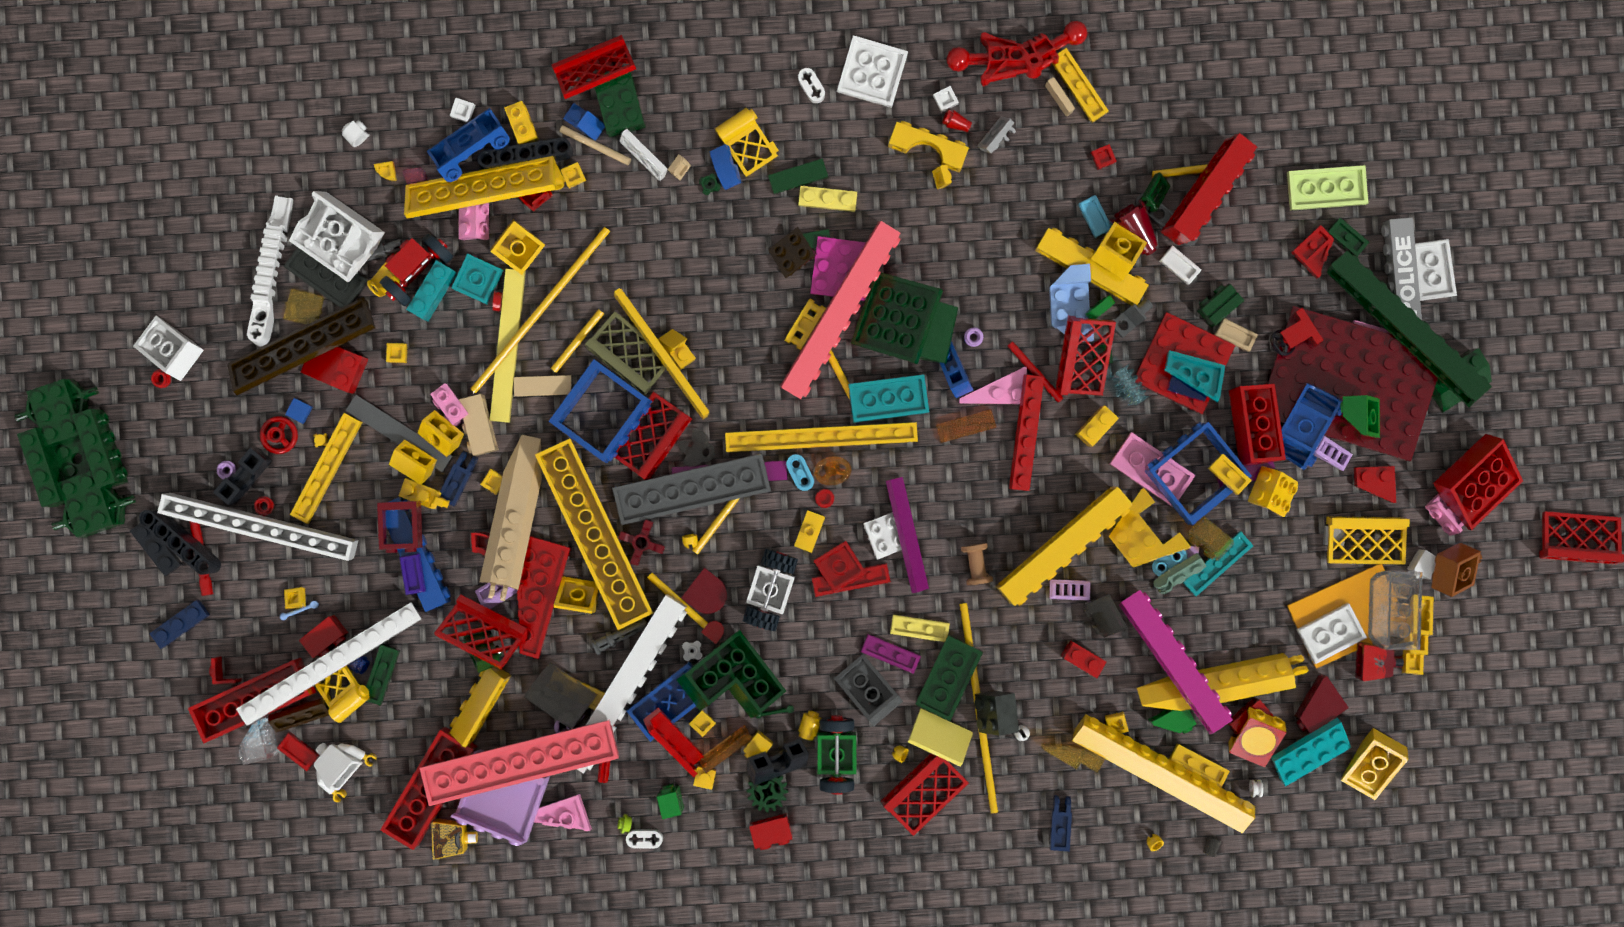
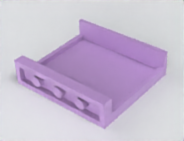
M480 749V750L474 751V753L482 752V751H484V750H481V749ZM550 776L461 798L457 811L451 815V818L456 819V822L459 824L474 826L473 829L476 831H487L494 838L507 839L512 845H522L528 840Z

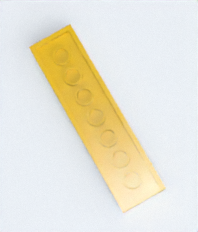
M553 156L464 173L453 182H447L444 178L408 184L405 188L404 214L408 219L556 190L555 159Z

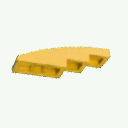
M1414 595L1405 632L1402 673L1423 675L1424 655H1428V636L1433 635L1434 597Z

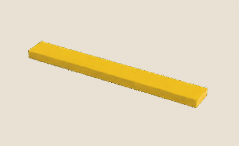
M619 288L614 291L616 300L702 420L709 415L707 407L623 290Z

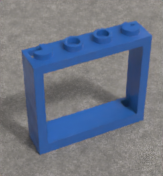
M594 359L549 422L597 458L608 463L617 456L618 452L616 451L620 445L623 446L628 441L630 431H634L639 426L641 416L649 412L652 401ZM600 371L641 400L603 453L562 424Z
M1198 422L1191 428L1192 432L1190 434H1184L1178 438V443L1173 448L1172 446L1166 448L1162 452L1163 456L1158 460L1155 458L1147 464L1148 468L1145 470V473L1187 525H1194L1233 491L1224 484L1193 511L1188 513L1155 471L1202 432L1220 454H1224L1249 478L1252 477L1209 422Z

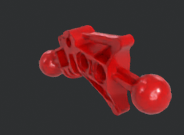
M1072 21L1065 26L1063 34L1051 41L1045 34L1040 33L1038 37L1035 36L1032 40H1027L1023 44L983 32L981 33L980 42L986 48L987 53H969L965 48L956 47L948 52L946 61L948 67L957 72L964 71L969 65H987L986 71L981 75L980 83L982 86H986L990 82L1016 77V75L1023 73L1027 77L1034 79L1039 77L1042 70L1050 66L1051 63L1057 64L1059 62L1056 50L1067 44H1082L1087 37V28L1081 21Z

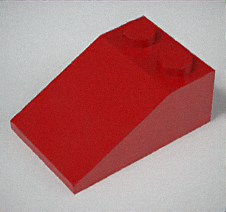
M338 346L305 362L301 373L347 393L355 394L368 358Z

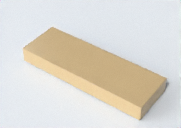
M571 375L514 377L515 397L568 395L572 390Z

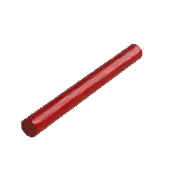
M1012 341L1007 347L1027 367L1032 375L1044 377L1043 387L1059 403L1063 396L1058 393L1054 386Z

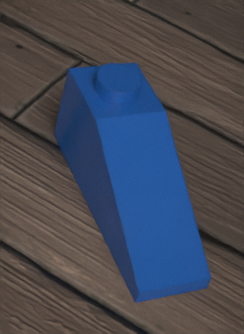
M951 340L946 364L940 363L952 393L958 398L973 391V387Z

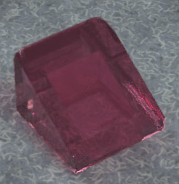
M421 167L402 171L407 185L427 181L426 171Z

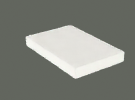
M1449 239L1415 243L1420 301L1457 296Z
M1349 603L1296 629L1314 664L1367 638Z

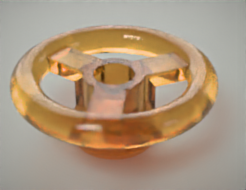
M828 457L816 464L813 474L815 479L821 484L832 486L845 482L850 477L852 468L850 463L843 458ZM839 463L844 465L846 469H840ZM824 466L826 473L821 477L819 471ZM843 475L838 479L828 480L831 476Z

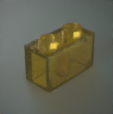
M1205 516L1188 532L1190 543L1195 547L1200 546L1204 549L1203 553L1211 560L1219 561L1234 545V540Z

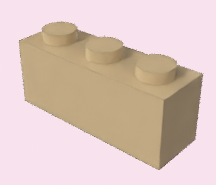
M478 394L459 399L468 412V415L463 418L462 428L464 434L468 435L469 442H467L469 452L473 456H479L499 450L492 421H490L485 395Z

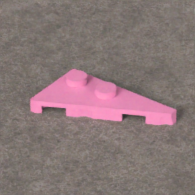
M1023 367L959 398V404H1020L1024 374L1027 375V367Z
M580 794L540 807L534 820L535 823L554 827L562 826L568 829L575 828L584 831L592 829Z

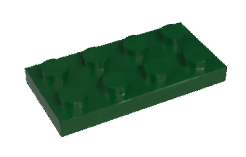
M948 635L918 697L916 705L951 721L983 651Z

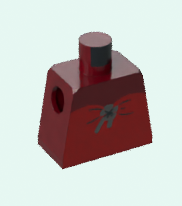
M1361 641L1357 643L1355 677L1359 680L1370 681L1389 678L1393 676L1394 667H1403V657L1394 656L1393 649Z

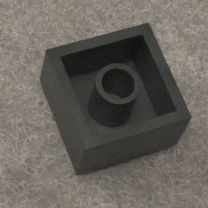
M989 691L975 694L976 724L980 733L1001 736L1019 732L1015 693Z

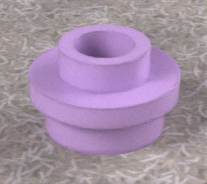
M970 328L965 332L964 340L967 345L976 347L982 343L983 333L978 328ZM975 334L977 340L972 341L970 335Z
M223 461L217 467V474L223 480L232 476L237 471L235 464L231 461ZM226 467L230 468V472L228 474L225 473Z

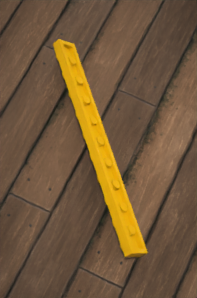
M917 422L725 433L726 452L918 442Z

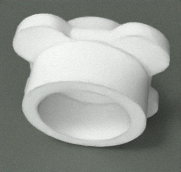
M699 641L683 643L684 660H700L702 658V653H700L701 643Z

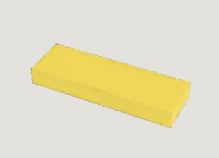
M893 614L890 634L945 642L948 637L950 623Z

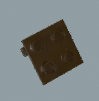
M799 227L768 249L785 278L792 276L795 271L801 269L803 265L805 266L817 254L814 248H811Z

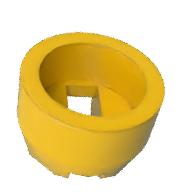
M697 534L682 536L683 545L688 549L691 544L693 548L696 547L698 543Z
M900 745L896 746L893 749L895 752H892V756L895 760L902 763L907 758L909 750Z
M1152 834L1153 837H1147V845L1151 851H1156L1164 845V842L1160 836Z

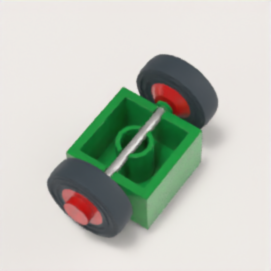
M831 715V717L820 719V730L827 732H818V774H833V776L820 779V790L834 795L854 791V779L841 776V774H856V732H848L854 730V719L843 717V715Z

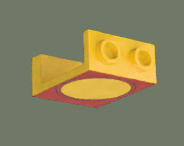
M1249 707L1247 710L1248 720L1237 738L1231 736L1228 741L1229 753L1266 767L1287 733L1285 721L1279 717L1265 714L1262 710H1255Z

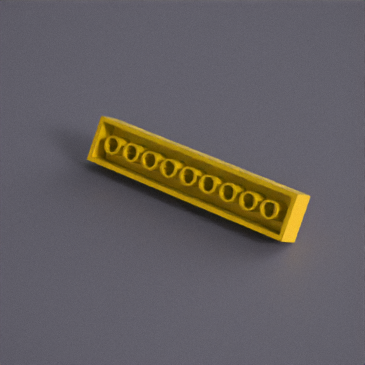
M565 440L535 454L617 630L653 614L572 440Z

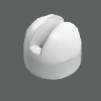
M1019 725V730L1022 729L1026 737L1023 738L1020 732L1014 733V736L1019 741H1025L1029 738L1030 731L1026 726Z

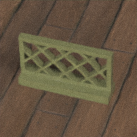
M616 312L585 343V348L644 396L666 370L664 366L655 367L654 357L657 355L653 350L652 354H640V345L648 343L639 330ZM615 318L622 323V330H611L610 324ZM623 333L624 343L612 344L611 334ZM625 333H635L637 335V342H626ZM601 334H609L610 344H601L597 339ZM637 345L638 355L627 356L626 346ZM624 346L625 356L614 355L613 347ZM652 357L653 367L642 368L641 358ZM639 358L640 368L631 369L628 366L627 359ZM653 370L654 378L647 382L643 378L642 371Z

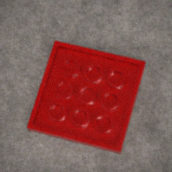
M1166 312L1132 382L1198 414H1203L1210 398L1164 370L1167 353L1170 350L1226 366L1236 345Z

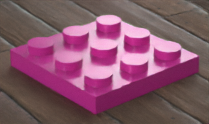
M818 236L810 294L834 297L864 247L865 242Z

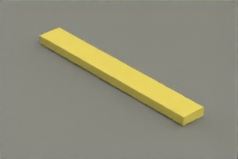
M514 269L505 270L497 356L520 329L526 271L521 275ZM518 344L495 370L490 421L510 423Z

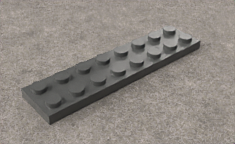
M762 453L612 488L621 525L771 491Z

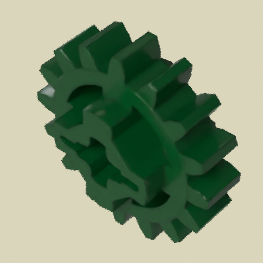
M783 775L757 785L749 781L748 784L751 788H747V792L751 793L748 796V800H754L752 806L759 805V811L764 807L766 812L771 807L773 811H776V805L782 807L781 800L786 801L787 797L784 794L788 793V789L784 788L787 785V781H781ZM775 781L779 784L781 792L776 789ZM771 783V792L766 794V797L764 798V789H767V787H769ZM755 790L759 792L760 800L756 797ZM775 799V801L767 803L768 800Z

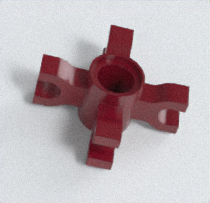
M646 519L639 535L634 536L623 531L620 532L618 539L632 543L635 549L630 564L638 566L643 551L647 549L663 554L665 546L651 542L649 537L653 521ZM640 537L645 538L647 541V545L644 548H640L637 545V540Z

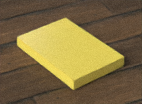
M921 708L916 717L908 743L961 767L973 732Z

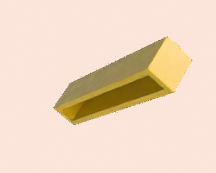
M1048 228L1035 249L1036 252L1066 269L1070 265L1090 264L1092 284L1131 306L1133 304L1138 305L1149 286L1145 283V279L1137 275L1134 277L1128 273L1123 280L1091 260L1095 253L1093 249L1089 247L1083 248L1078 245L1079 242L1077 240L1062 236V232L1056 228Z

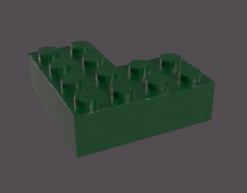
M740 630L728 637L676 679L699 710L706 708L729 690L751 719L761 714L786 692L785 688Z

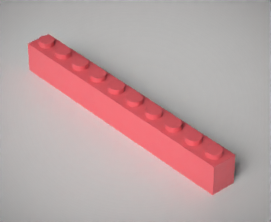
M882 221L877 223L781 383V388L799 399L808 395L811 390L810 383L812 380H817L821 373L819 368L822 363L826 364L831 356L829 354L831 348H836L840 342V333L842 330L846 331L851 323L849 318L852 314L855 315L861 306L858 303L861 298H866L870 292V283L872 280L874 282L877 280L881 273L878 270L882 264L886 265L891 256L889 255L892 247L895 249L901 240L899 238L900 232Z

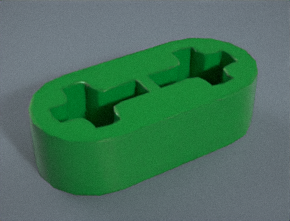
M1107 295L1085 313L1088 319L1098 318L1115 304L1114 299L1111 295Z

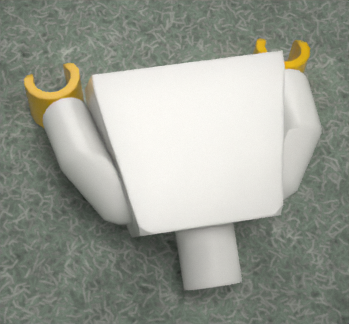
M322 743L316 748V752L320 757L314 763V767L317 770V783L327 793L333 794L334 802L338 803L341 801V798L337 794L344 798L347 795L346 791L340 788L363 763L361 760H365L367 766H373V763H370L368 758L372 757L377 760V756L373 753L367 755L365 751L354 745L341 743L339 745L331 744L328 747L325 743Z

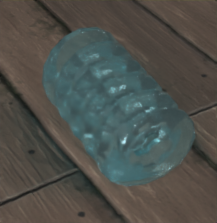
M1129 363L1116 371L1111 377V381L1118 380L1115 387L1122 386L1119 393L1126 392L1123 399H1131L1127 404L1131 406L1141 403L1151 395H1144L1147 389H1140L1143 384L1141 381L1135 382L1138 379V375L1131 376L1134 369L1127 370L1130 365Z

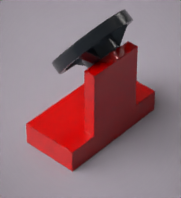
M1303 308L1293 314L1298 321L1297 323L1285 330L1275 331L1270 337L1273 349L1282 356L1290 355L1295 350V346L1308 338L1314 347L1324 341ZM1274 338L1278 340V344L1283 348V351L1276 346Z

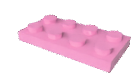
M1131 432L1109 465L1172 506L1145 473V470L1148 468L1147 464L1155 458L1158 460L1162 457V452ZM1169 459L1155 471L1178 501L1195 477L1193 473L1172 459Z

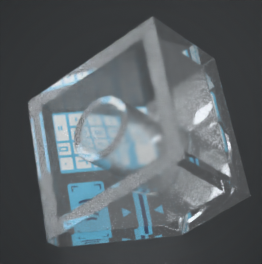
M268 716L255 721L239 745V757L244 765L268 759L279 753L274 729L268 723Z

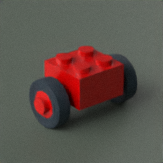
M429 233L422 238V242L427 246L430 253L412 238L410 241L405 240L399 247L401 250L396 255L394 253L391 254L386 260L387 264L385 267L400 282L392 281L388 276H385L379 283L386 290L385 294L392 301L396 299L403 306H406L411 301L403 287L407 288L433 261L434 257L439 258L446 264L453 258V255L446 249L448 246L440 238L437 240Z

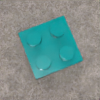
M467 254L452 285V289L488 305L503 270Z

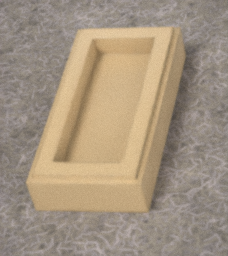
M1051 78L1048 80L1045 87L1067 117L1074 111L1075 107L1056 79Z
M1225 318L1220 322L1214 334L1246 352H1250L1258 334Z

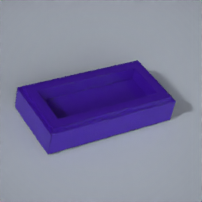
M420 553L399 557L405 594L426 592Z

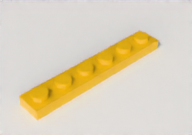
M343 413L291 511V516L306 524L310 523L362 425V421L347 413Z

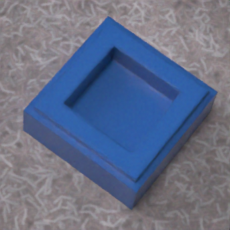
M294 398L285 415L304 424L313 407Z

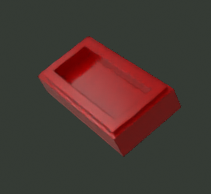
M291 732L287 733L277 747L278 750L306 771L312 767L320 756Z

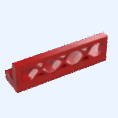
M658 707L643 719L648 732L692 777H695L698 773L694 765L704 757L703 753Z

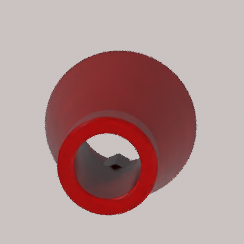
M948 109L942 124L946 125L945 127L968 132L972 122L954 109L952 111Z

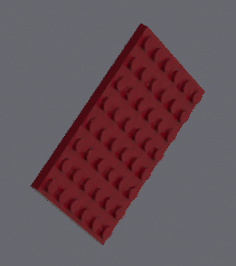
M1292 307L1285 329L1298 322L1293 314L1301 308ZM1304 309L1324 341L1314 347L1308 338L1295 346V350L1288 356H1282L1277 353L1268 384H1275L1280 423L1285 424L1307 383H1311L1342 400L1343 396L1361 395L1379 398L1380 438L1362 435L1343 417V413L1341 416L1337 415L1333 419L1324 436L1410 462L1438 378L1392 334Z

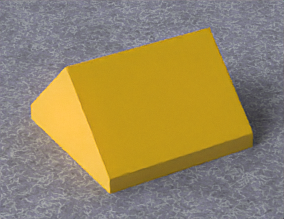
M563 577L554 602V608L593 614L596 612L599 595L596 583L594 581Z

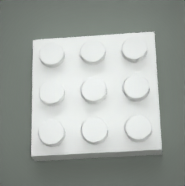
M853 35L837 92L892 108L908 51Z

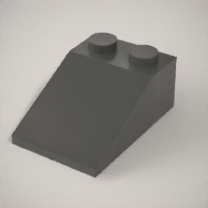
M864 654L834 678L873 726L903 702Z

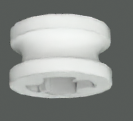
M1250 780L1249 792L1251 797L1256 795L1258 797L1263 796L1262 780H1257V782Z

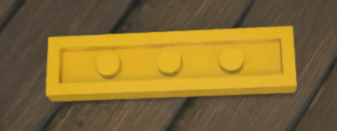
M1065 48L1059 52V62L1057 64L1052 63V65L1091 123L1107 114L1109 110L1068 49Z

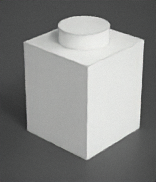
M1418 549L1407 569L1412 572L1411 575L1419 580H1431L1435 570L1436 556L1427 550Z

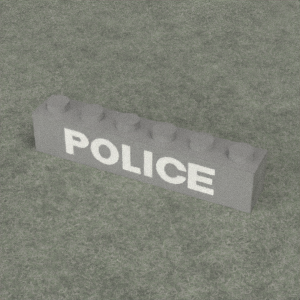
M1413 217L1390 219L1383 222L1381 233L1385 240L1383 253L1386 256L1387 262L1385 264V273L1388 275L1387 288L1393 294L1398 295L1407 307L1412 308L1422 320Z

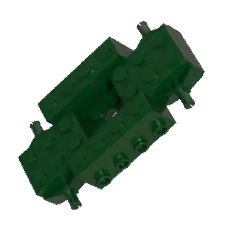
M61 379L27 391L26 410L15 414V417H18L15 419L19 422L29 418L39 428L21 432L17 436L41 507H58L65 504L63 519L51 524L55 526L52 527L53 530L67 527L77 538H84L124 524L125 507L135 503L136 499H134L133 495L121 498L113 489V487L128 482V473L122 465V455L115 445L114 441L116 438L113 431L110 430L107 413L104 410L88 409V399L90 396L99 394V391H96L98 388L95 386L84 390L76 380ZM77 453L82 456V461L79 464L74 460Z

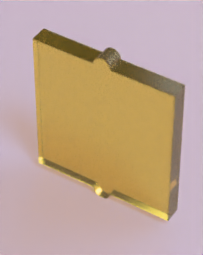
M291 289L288 302L285 303L287 306L283 319L305 325L318 320L320 314H322L321 309L324 297Z

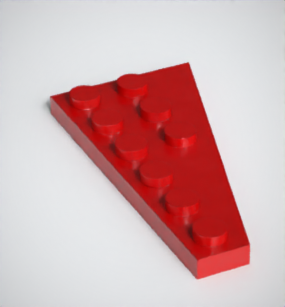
M532 536L529 537L519 589L517 590L519 624L527 628V639L524 643H520L519 649L520 654L539 659L571 547Z

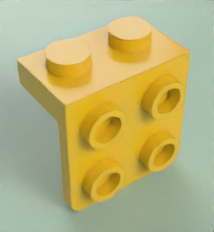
M1261 466L1248 502L1267 508L1277 515L1285 517L1286 513L1290 510L1292 498L1298 490V482L1281 471Z

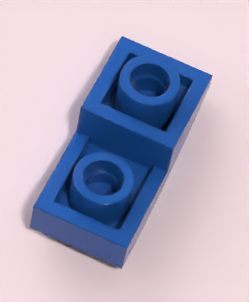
M724 144L710 151L715 171L723 188L727 190L742 183L738 165L733 163L730 147Z

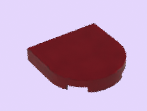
M704 568L681 599L697 611L711 614L724 606L727 600V589L717 576Z

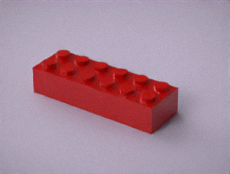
M1240 133L1225 139L1160 232L1177 245L1195 241L1201 233L1199 231L1200 228L1210 221L1212 211L1222 204L1221 198L1233 188V181L1243 174L1245 164L1251 162L1254 158V151L1257 149V146Z
M294 659L189 707L188 711L203 744L246 725L236 709L304 668L305 665L302 659ZM312 686L270 713L316 693L315 687Z
M447 727L442 728L438 732L380 831L412 850L419 846L444 804L428 805L420 767L473 754L478 747L474 743L463 747L450 734L451 730Z

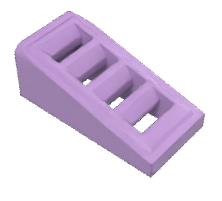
M1325 436L1315 451L1316 457L1341 471H1344L1353 455ZM1343 454L1341 460L1338 463L1337 460L1339 456Z
M1051 579L1049 599L1090 600V581ZM1056 584H1060L1059 595H1056ZM1064 584H1067V595H1064ZM1072 584L1075 585V595H1072ZM1080 585H1083V596H1080Z

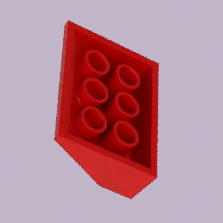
M1485 434L1433 484L1441 499L1468 530L1472 531L1523 482V479L1504 439Z

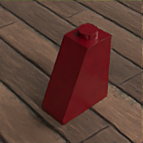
M1320 674L1294 716L1298 720L1296 724L1299 729L1310 734L1349 707L1326 675Z

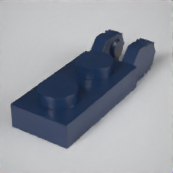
M465 451L460 454L440 490V497L449 500V504L454 507L457 505L473 473L472 470L478 461V458L474 456L471 458L467 469L461 467L467 458V452Z
M1054 795L1049 849L1070 852L1071 796H1066L1065 811H1059L1060 799L1058 795Z

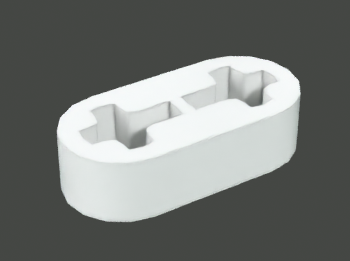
M802 69L798 74V81L812 103H821L825 97L823 86L812 69ZM803 74L811 75L810 85L807 80H802ZM812 87H814L817 92L821 91L819 98H817L816 96L812 97Z
M633 829L626 836V843L631 848L654 849L658 848L663 841V834L657 829ZM633 834H636L638 838H643V840H638L637 843H634L630 838ZM653 834H656V838H659V840L654 844L652 840H646V838H651Z

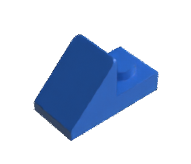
M573 103L563 118L564 121L594 141L598 139L605 129L604 123L575 103Z

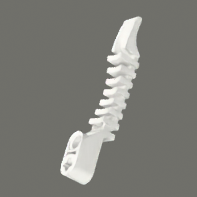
M275 196L271 216L266 222V229L263 231L264 238L261 241L263 245L260 247L259 252L261 255L258 257L259 265L256 267L257 275L254 277L255 285L252 287L254 294H251L250 298L253 301V307L247 330L248 338L260 347L267 345L271 338L274 324L272 296L275 297V291L272 289V286L276 287V281L273 278L278 275V272L275 270V267L279 268L280 265L277 258L281 259L282 256L279 249L284 250V245L281 241L287 242V237L283 234V231L288 233L293 206L292 198ZM266 314L265 319L259 321L260 316Z

